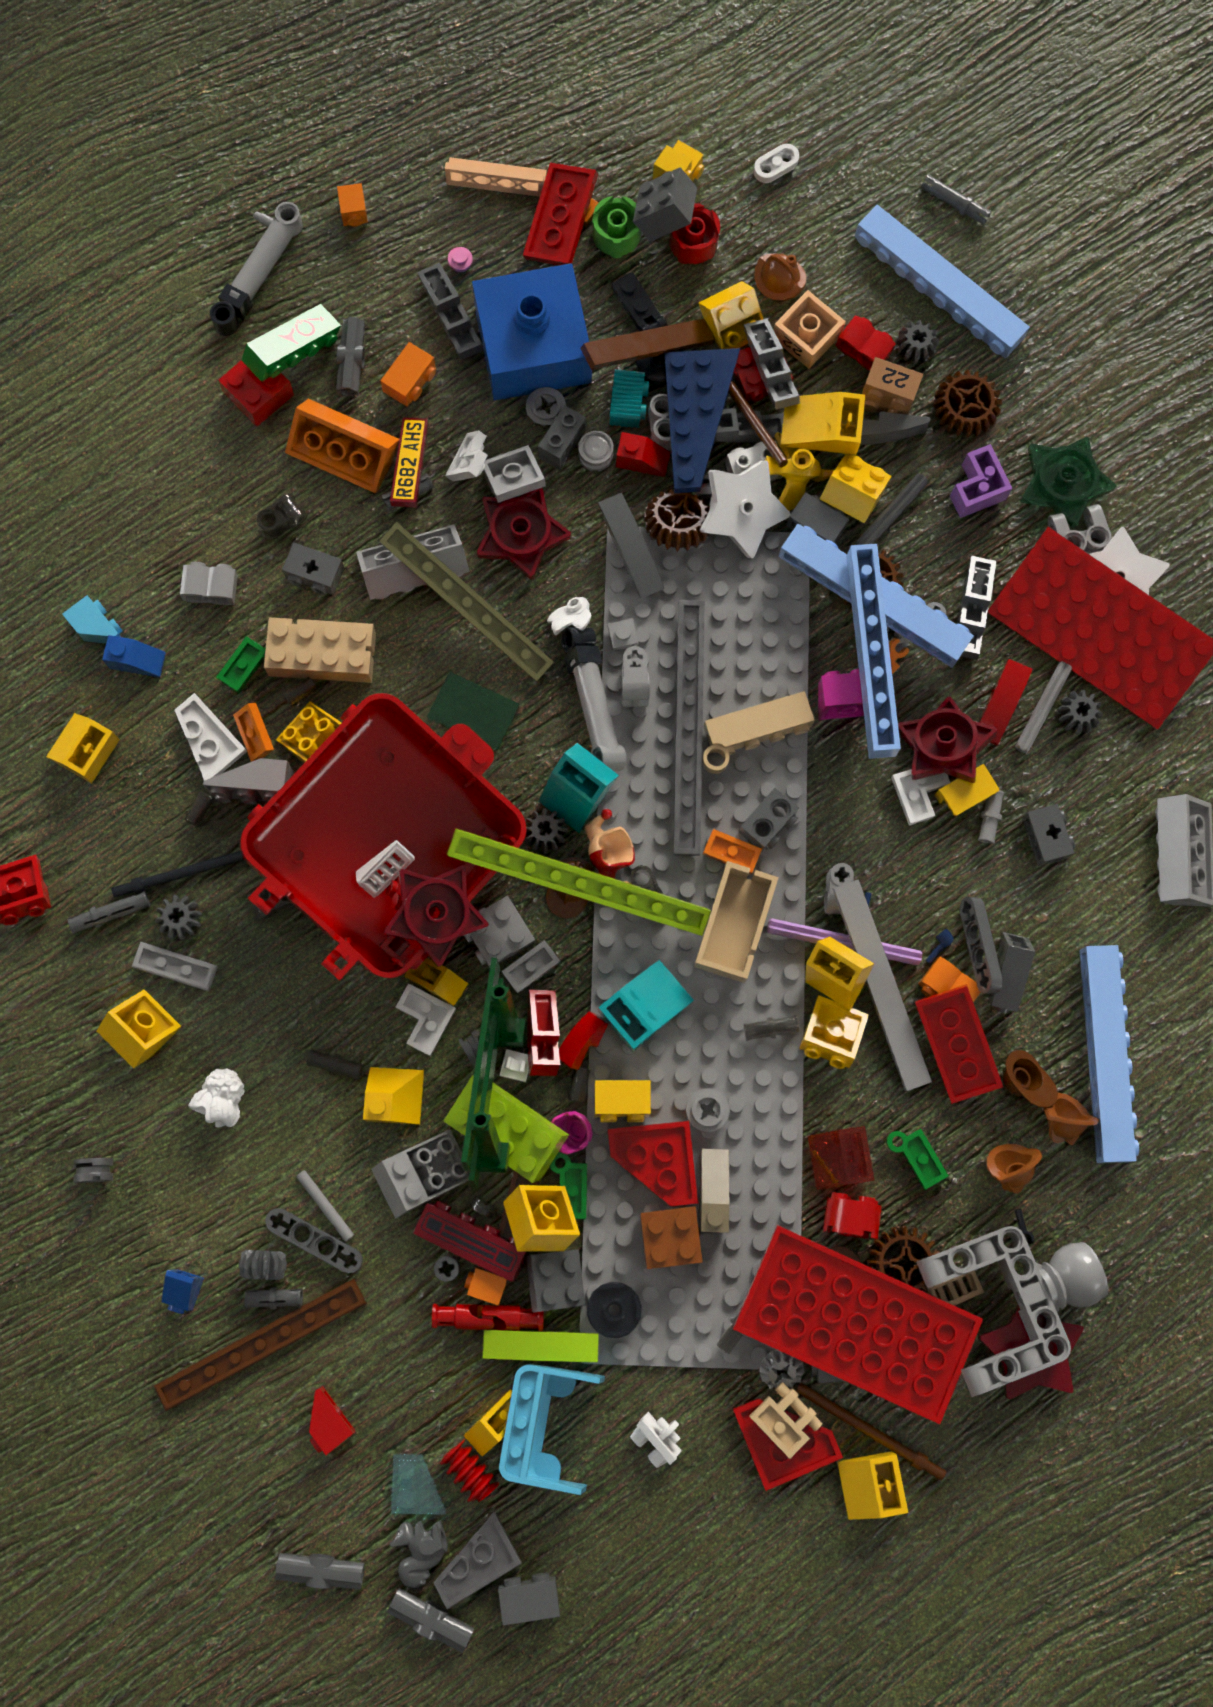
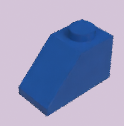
M108 635L102 660L109 669L160 678L166 653L134 639Z
M179 1269L167 1270L161 1302L169 1305L168 1310L179 1314H184L185 1310H193L204 1277Z

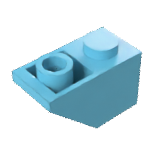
M88 595L62 614L83 641L106 643L108 635L121 637L119 634L123 631L114 619L110 621L104 616L107 613L106 609L98 600L93 602Z

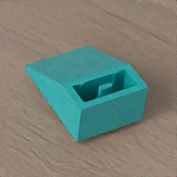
M576 743L563 754L555 766L538 802L551 812L557 811V817L564 818L566 824L580 833L619 775Z
M658 960L598 1007V1012L628 1048L634 1052L691 1004L694 999L664 964Z

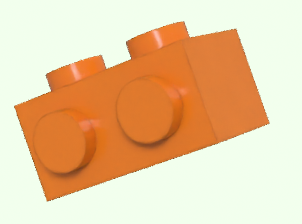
M408 342L381 379L383 392L408 407L412 401H416L420 397L422 387L426 381L430 382L435 376L436 366L434 357Z

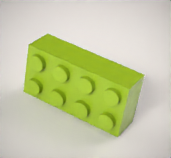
M474 1075L471 1076L444 1119L445 1123L464 1136ZM493 1083L488 1115H491L500 1142L509 1143L510 1145L508 1166L532 1183L541 1181L569 1134Z

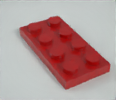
M550 162L523 252V257L526 260L559 266L573 262L597 181L598 173L596 170Z
M967 984L915 1001L951 1104L1003 1087Z

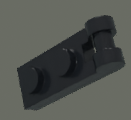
M633 272L611 283V289L639 332L668 326L665 318L660 315ZM651 319L654 322L650 325L646 324Z

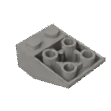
M260 758L205 780L203 785L211 796L215 797L216 801L231 802V799H241V802L245 804H257V801L268 802L294 775V771L287 760Z
M447 1130L387 1158L371 1169L395 1219L468 1182L470 1172L464 1171L461 1163L462 1152L451 1130Z

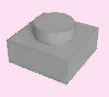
M633 618L607 624L613 651L638 646L639 642Z

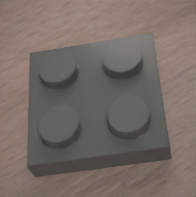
M579 1249L526 1256L532 1312L585 1305Z

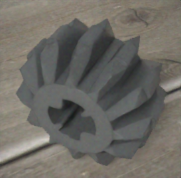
M919 319L916 325L909 321L906 327L900 328L899 336L896 338V345L899 346L898 354H905V361L912 358L915 365L919 359L925 363L929 357L935 355L939 339L936 338L937 330H929L931 327L930 323L924 326Z
M1082 690L1079 694L1072 691L1069 694V698L1064 697L1061 700L1062 706L1057 709V713L1063 715L1059 718V723H1067L1065 731H1069L1073 727L1075 735L1080 734L1081 731L1088 734L1092 727L1096 728L1100 724L1098 719L1103 716V712L1097 709L1101 707L1102 702H1093L1095 694L1086 697L1085 690ZM1078 709V712L1081 710L1084 715L1082 716V713L1078 715L1076 710Z
M546 808L542 809V816L533 811L532 816L534 820L530 818L525 819L526 825L529 826L526 827V835L529 836L525 839V843L531 844L535 842L532 847L535 852L540 846H543L544 854L548 852L547 846H551L552 850L557 851L558 846L556 842L560 844L565 843V838L561 835L567 834V828L560 827L565 823V819L559 818L555 820L557 818V811L555 810L550 816H547ZM544 826L549 827L550 834L546 833V836H542L540 828L544 829Z
M173 895L172 903L164 899L165 909L158 907L156 910L159 914L163 915L155 919L157 924H162L159 931L162 934L168 932L169 939L173 940L177 935L180 940H184L185 932L191 936L195 934L191 929L192 926H201V923L195 920L202 916L200 911H195L198 904L195 901L189 903L190 898L186 895L181 901L179 896ZM180 912L184 917H181L180 922L177 923L174 918H177Z
M245 1250L241 1252V1259L239 1260V1275L247 1279L280 1280L284 1277L287 1266L286 1254L281 1251Z

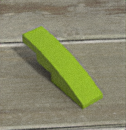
M483 1330L482 1358L598 1362L599 1334Z

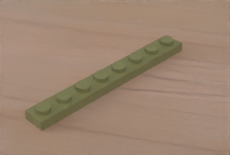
M398 522L379 541L535 681H538L552 665L553 661Z

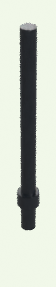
M240 850L143 878L140 876L133 878L129 883L111 887L114 898L132 892L139 894L143 891L146 892V888L244 861Z

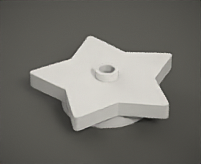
M760 461L739 475L719 470H709L712 497L710 510L700 528V532L729 536L747 558H754L766 529L787 519L791 514L771 493L768 461Z
M1124 527L1117 531L1102 551L1090 553L1092 557L1148 595L1149 588L1170 566L1167 562L1139 553Z

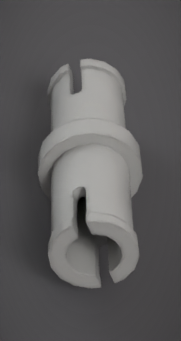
M1001 790L987 798L985 809L981 812L980 817L983 819L980 836L978 837L980 842L995 843L998 822L1002 819L1000 811L1004 792Z

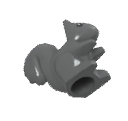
M422 1521L415 1524V1530L409 1522H404L399 1526L395 1539L390 1543L391 1547L408 1546L411 1555L404 1558L398 1567L400 1580L405 1586L410 1588H419V1586L424 1585L426 1579L430 1577L428 1569L436 1566L448 1550V1542L441 1521L436 1522L429 1531H425Z

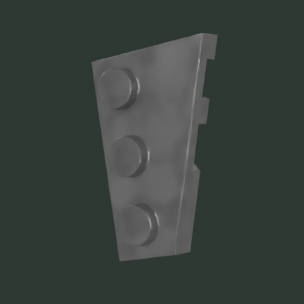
M496 1512L492 1513L468 1544L434 1581V1585L447 1609L522 1564Z

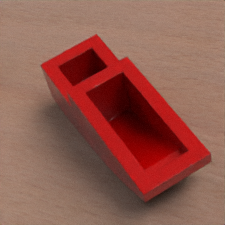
M1008 659L1004 664L979 723L997 728V736L990 742L995 745L999 744L1033 670L1011 659Z
M529 990L527 1037L529 1076H556L560 1066L558 1049L560 1032L556 992L554 990Z

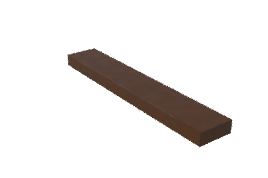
M703 318L586 342L580 349L591 370L659 356L667 352H677L710 345L715 338L706 320Z

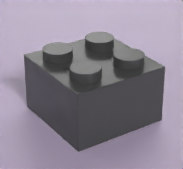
M681 167L665 172L654 180L646 181L639 188L633 223L650 242L691 224L697 187Z

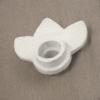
M575 597L569 600L566 606L555 610L547 620L548 623H552L553 633L558 635L570 625L583 631L592 616L589 612L588 600L584 597Z

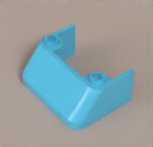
M525 1365L519 1368L514 1378L499 1463L502 1477L507 1481L577 1495L584 1493L587 1487L586 1484L560 1480V1461L554 1455L542 1452L551 1396L566 1397L570 1395L575 1388L576 1380L600 1384L604 1382L605 1376L539 1365Z

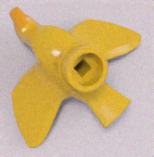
M777 432L775 438L780 446L782 434ZM780 446L788 460V464L781 468L774 458L766 456L765 461H768L770 475H781L786 478L787 484L779 501L788 511H792L805 494L806 485L810 479L815 482H822L828 479L834 470L821 469L819 461L807 449Z

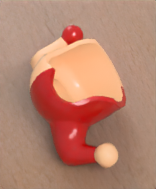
M604 809L601 815L592 819L585 826V832L590 841L588 855L592 864L599 870V874L616 879L615 875L618 870L634 863L635 852L631 838L624 828L616 827L605 831L601 829L603 822L612 817V811Z

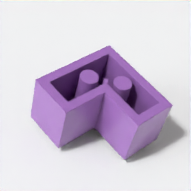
M991 444L968 453L962 464L968 480L956 484L950 494V498L960 518L1006 500L1012 490V486Z

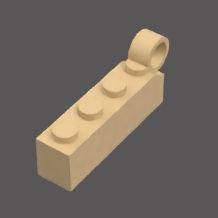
M805 691L706 720L703 728L709 747L705 750L702 758L705 770L712 774L723 772L728 766L729 756L734 754L736 749L745 747V750H750L760 746V742L770 740L772 743L784 739L786 734L794 732L795 735H800L808 732L815 720ZM714 752L719 753L723 756L724 763L720 766H713L708 762L707 756Z

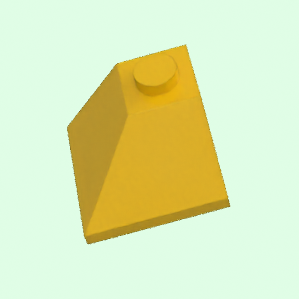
M370 1067L365 1090L363 1120L366 1122L420 1125L424 1070Z

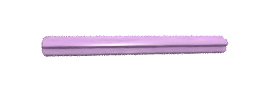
M773 918L767 924V932L769 934L815 944L821 939L832 937L854 951L850 937L846 934ZM881 942L887 959L912 965H919L921 963V951Z

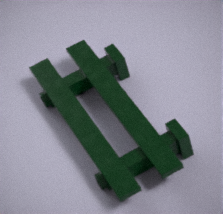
M495 957L491 958L461 1159L464 1171H470L468 1180L472 1189H478L480 1172L507 1173L510 1145L509 1143L500 1142L493 1119L488 1113L498 1046L524 1048L527 1027L526 1019L518 1018L509 987L505 986L504 979L499 978L500 966L498 959Z

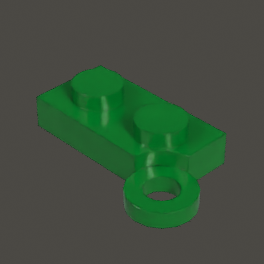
M921 1128L908 1136L901 1131H894L888 1135L886 1139L887 1147L894 1153H903L924 1190L949 1176ZM894 1137L902 1139L900 1147L893 1145L892 1140Z
M558 1152L550 1168L553 1172L560 1174V1186H565L575 1219H586L587 1163H571L567 1154ZM563 1158L565 1166L557 1168L555 1166L556 1159Z

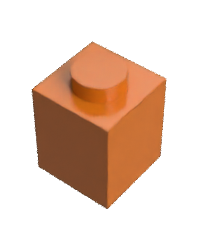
M362 183L337 186L343 225L355 227L368 223Z
M476 1268L474 1273L469 1271L464 1288L469 1289L468 1296L499 1306L507 1280L492 1272Z

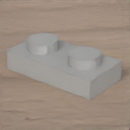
M544 940L504 969L502 974L516 993L519 994L558 965L560 960Z

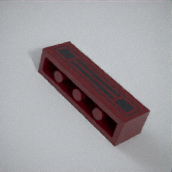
M439 1200L435 1204H426L413 1234L506 1280L516 1281L529 1251H517L513 1236H510L508 1240L500 1236L501 1231L491 1225L486 1224L485 1227H481L475 1224L476 1218L464 1212H461L459 1216L450 1211L452 1208L450 1205Z

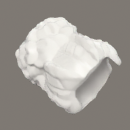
M228 1068L224 1070L216 1069L206 1077L202 1090L194 1094L188 1107L204 1114L207 1123L215 1122V1127L220 1128L225 1125L232 1127L240 1117L238 1103L244 1094V1085L236 1072Z

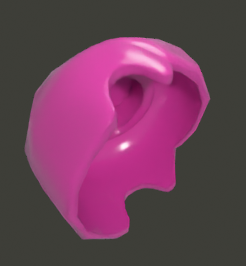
M569 1111L554 1117L551 1123L569 1134L559 1152L571 1154L589 1145L593 1133L591 1124L585 1115L576 1111Z

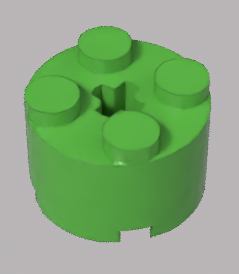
M610 196L601 200L594 209L592 220L594 243L602 252L609 254L613 258H620L632 252L638 246L641 239V231L633 223L636 203L632 199L624 196L622 198Z

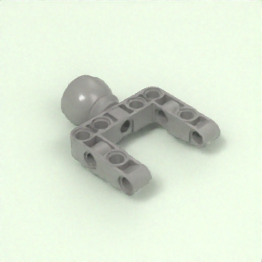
M1008 1226L916 1262L927 1288L998 1262L1009 1290L1012 1289L1020 1308L1018 1312L1030 1341L1025 1345L1008 1349L981 1360L978 1364L961 1369L971 1397L996 1389L1068 1358L1071 1346L1058 1316L1059 1309H1063L1066 1304L1075 1307H1090L1108 1295V1283L1104 1269L1089 1245L1084 1242L1064 1245L1055 1252L1049 1264L1042 1262L1040 1265L1035 1262L1022 1231L1017 1227ZM1004 1235H1008L1012 1239L1011 1249L1004 1245ZM955 1254H959L962 1257V1268L955 1266L953 1262ZM1016 1261L1023 1265L1024 1271L1022 1275H1019L1014 1269ZM1039 1314L1043 1315L1046 1319L1044 1329L1037 1324V1316ZM1050 1341L1057 1345L1055 1356L1049 1352L1048 1345ZM1000 1361L1007 1365L1008 1371L1005 1376H1002L998 1371Z

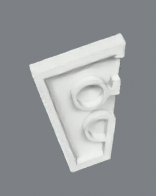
M195 693L175 709L204 781L222 774L247 752L242 744Z

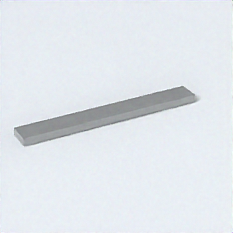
M859 879L833 888L832 890L854 951L874 963L866 984L904 1090L909 1091L932 1082Z

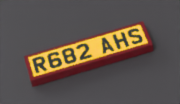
M403 417L390 498L391 506L417 508L429 426L428 419Z

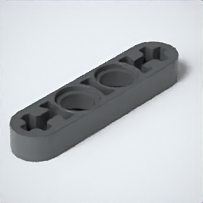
M965 897L960 904V916L977 987L981 993L997 994L1002 988L1003 980L985 905L981 898ZM979 928V936L977 938V929ZM985 952V960L983 963V953Z
M277 1208L267 1214L265 1223L272 1233L343 1272L354 1273L362 1267L363 1256L354 1247L287 1210ZM282 1213L284 1215L282 1220L288 1224L292 1223V1219L296 1220V1223L290 1229L289 1236L285 1234L288 1230L286 1227H273L275 1225V1222L272 1220L273 1216H279ZM300 1226H305L310 1231V1237L305 1242H299L295 1238V1231ZM329 1239L334 1244V1250L330 1255L325 1256L320 1253L319 1244L322 1240ZM340 1245L344 1247L341 1251L344 1255L350 1256L352 1253L355 1254L356 1266L351 1265L349 1268H346V1261L340 1257L337 1258V1263L332 1260L338 1254Z

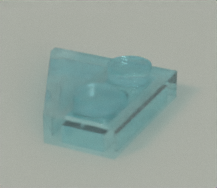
M423 1454L393 1455L391 1514H446V1507L440 1498L433 1477L430 1475Z

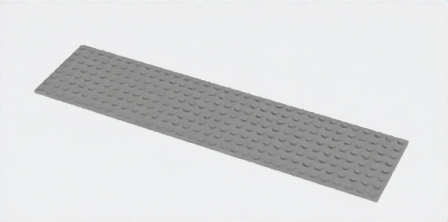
M638 527L665 588L640 599L632 578L627 573L620 553L616 550L607 529L602 683L618 745H622L626 752V764L623 770L614 771L619 776L599 804L597 816L601 815L602 810L610 809L612 817L603 822L601 829L605 831L616 827L624 828L631 838L635 852L634 863L618 870L615 875L616 880L628 881L632 885L712 910L726 865L702 855L712 830H718L752 844L738 831L740 826L774 788L779 790L799 809L795 814L798 817L797 821L789 830L785 827L778 834L781 839L772 849L767 846L760 853L752 875L748 874L747 879L752 880V876L755 870L779 878L756 952L753 955L754 959L748 979L745 983L694 967L703 936L594 902L591 1012L605 1020L598 1012V1007L658 960L664 964L694 1001L634 1052L628 1048L609 1024L598 1047H589L587 1119L591 1124L593 1136L586 1147L585 1162L587 1163L586 1219L583 1221L582 1281L585 1305L581 1306L580 1333H597L589 1322L587 1303L592 1292L600 1285L608 1282H622L631 1287L639 1296L642 1313L637 1327L627 1336L607 1338L599 1334L598 1362L581 1363L759 1369L762 1359L768 1353L777 1349L732 1328L776 1226L779 1225L798 1235H801L804 1050L799 1049L804 1035L805 941L769 934L767 932V924L773 918L805 925L808 732L800 735H795L794 732L786 734L784 739L772 743L770 740L760 742V746L750 750H745V747L736 749L735 753L729 756L727 768L719 774L709 773L702 764L700 856H674L679 600L705 601L704 727L706 720L805 691L808 699L809 576L778 557L781 547L791 532H765L755 557L747 558L729 536L710 534L705 543H700L698 548L690 546L688 552L684 548H680L677 552L673 547L667 550L665 544L658 546L656 540H651L650 533H646L645 527ZM633 618L639 642L638 647H641L647 655L650 686L648 707H622L623 655L628 648L613 651L607 628L609 623ZM632 654L631 658H638L637 654ZM704 728L702 729V758L705 750L709 747ZM714 752L707 756L708 762L713 766H720L724 763V758L719 753ZM774 807L772 809L775 816H786L783 808ZM758 826L755 828L757 835L761 837L769 835L766 827ZM596 868L595 873L599 874V870ZM595 1080H651L650 1116L645 1117L644 1122L640 1123L627 1122V1117H617V1121L613 1123L600 1122V1118H594ZM704 1088L715 1089L721 1092L729 1103L730 1113L727 1122L720 1129L713 1132L700 1131L690 1123L698 1204L670 1207L610 1157L608 1129L689 1121L686 1113L689 1098L698 1090ZM714 1100L707 1106L698 1103L703 1110L701 1120L708 1115L717 1118L712 1111L713 1104L715 1103ZM701 1149L729 1150V1233L699 1232L703 1263L646 1269L639 1213L696 1206L699 1229ZM613 1304L609 1307L611 1315L619 1313L618 1305Z

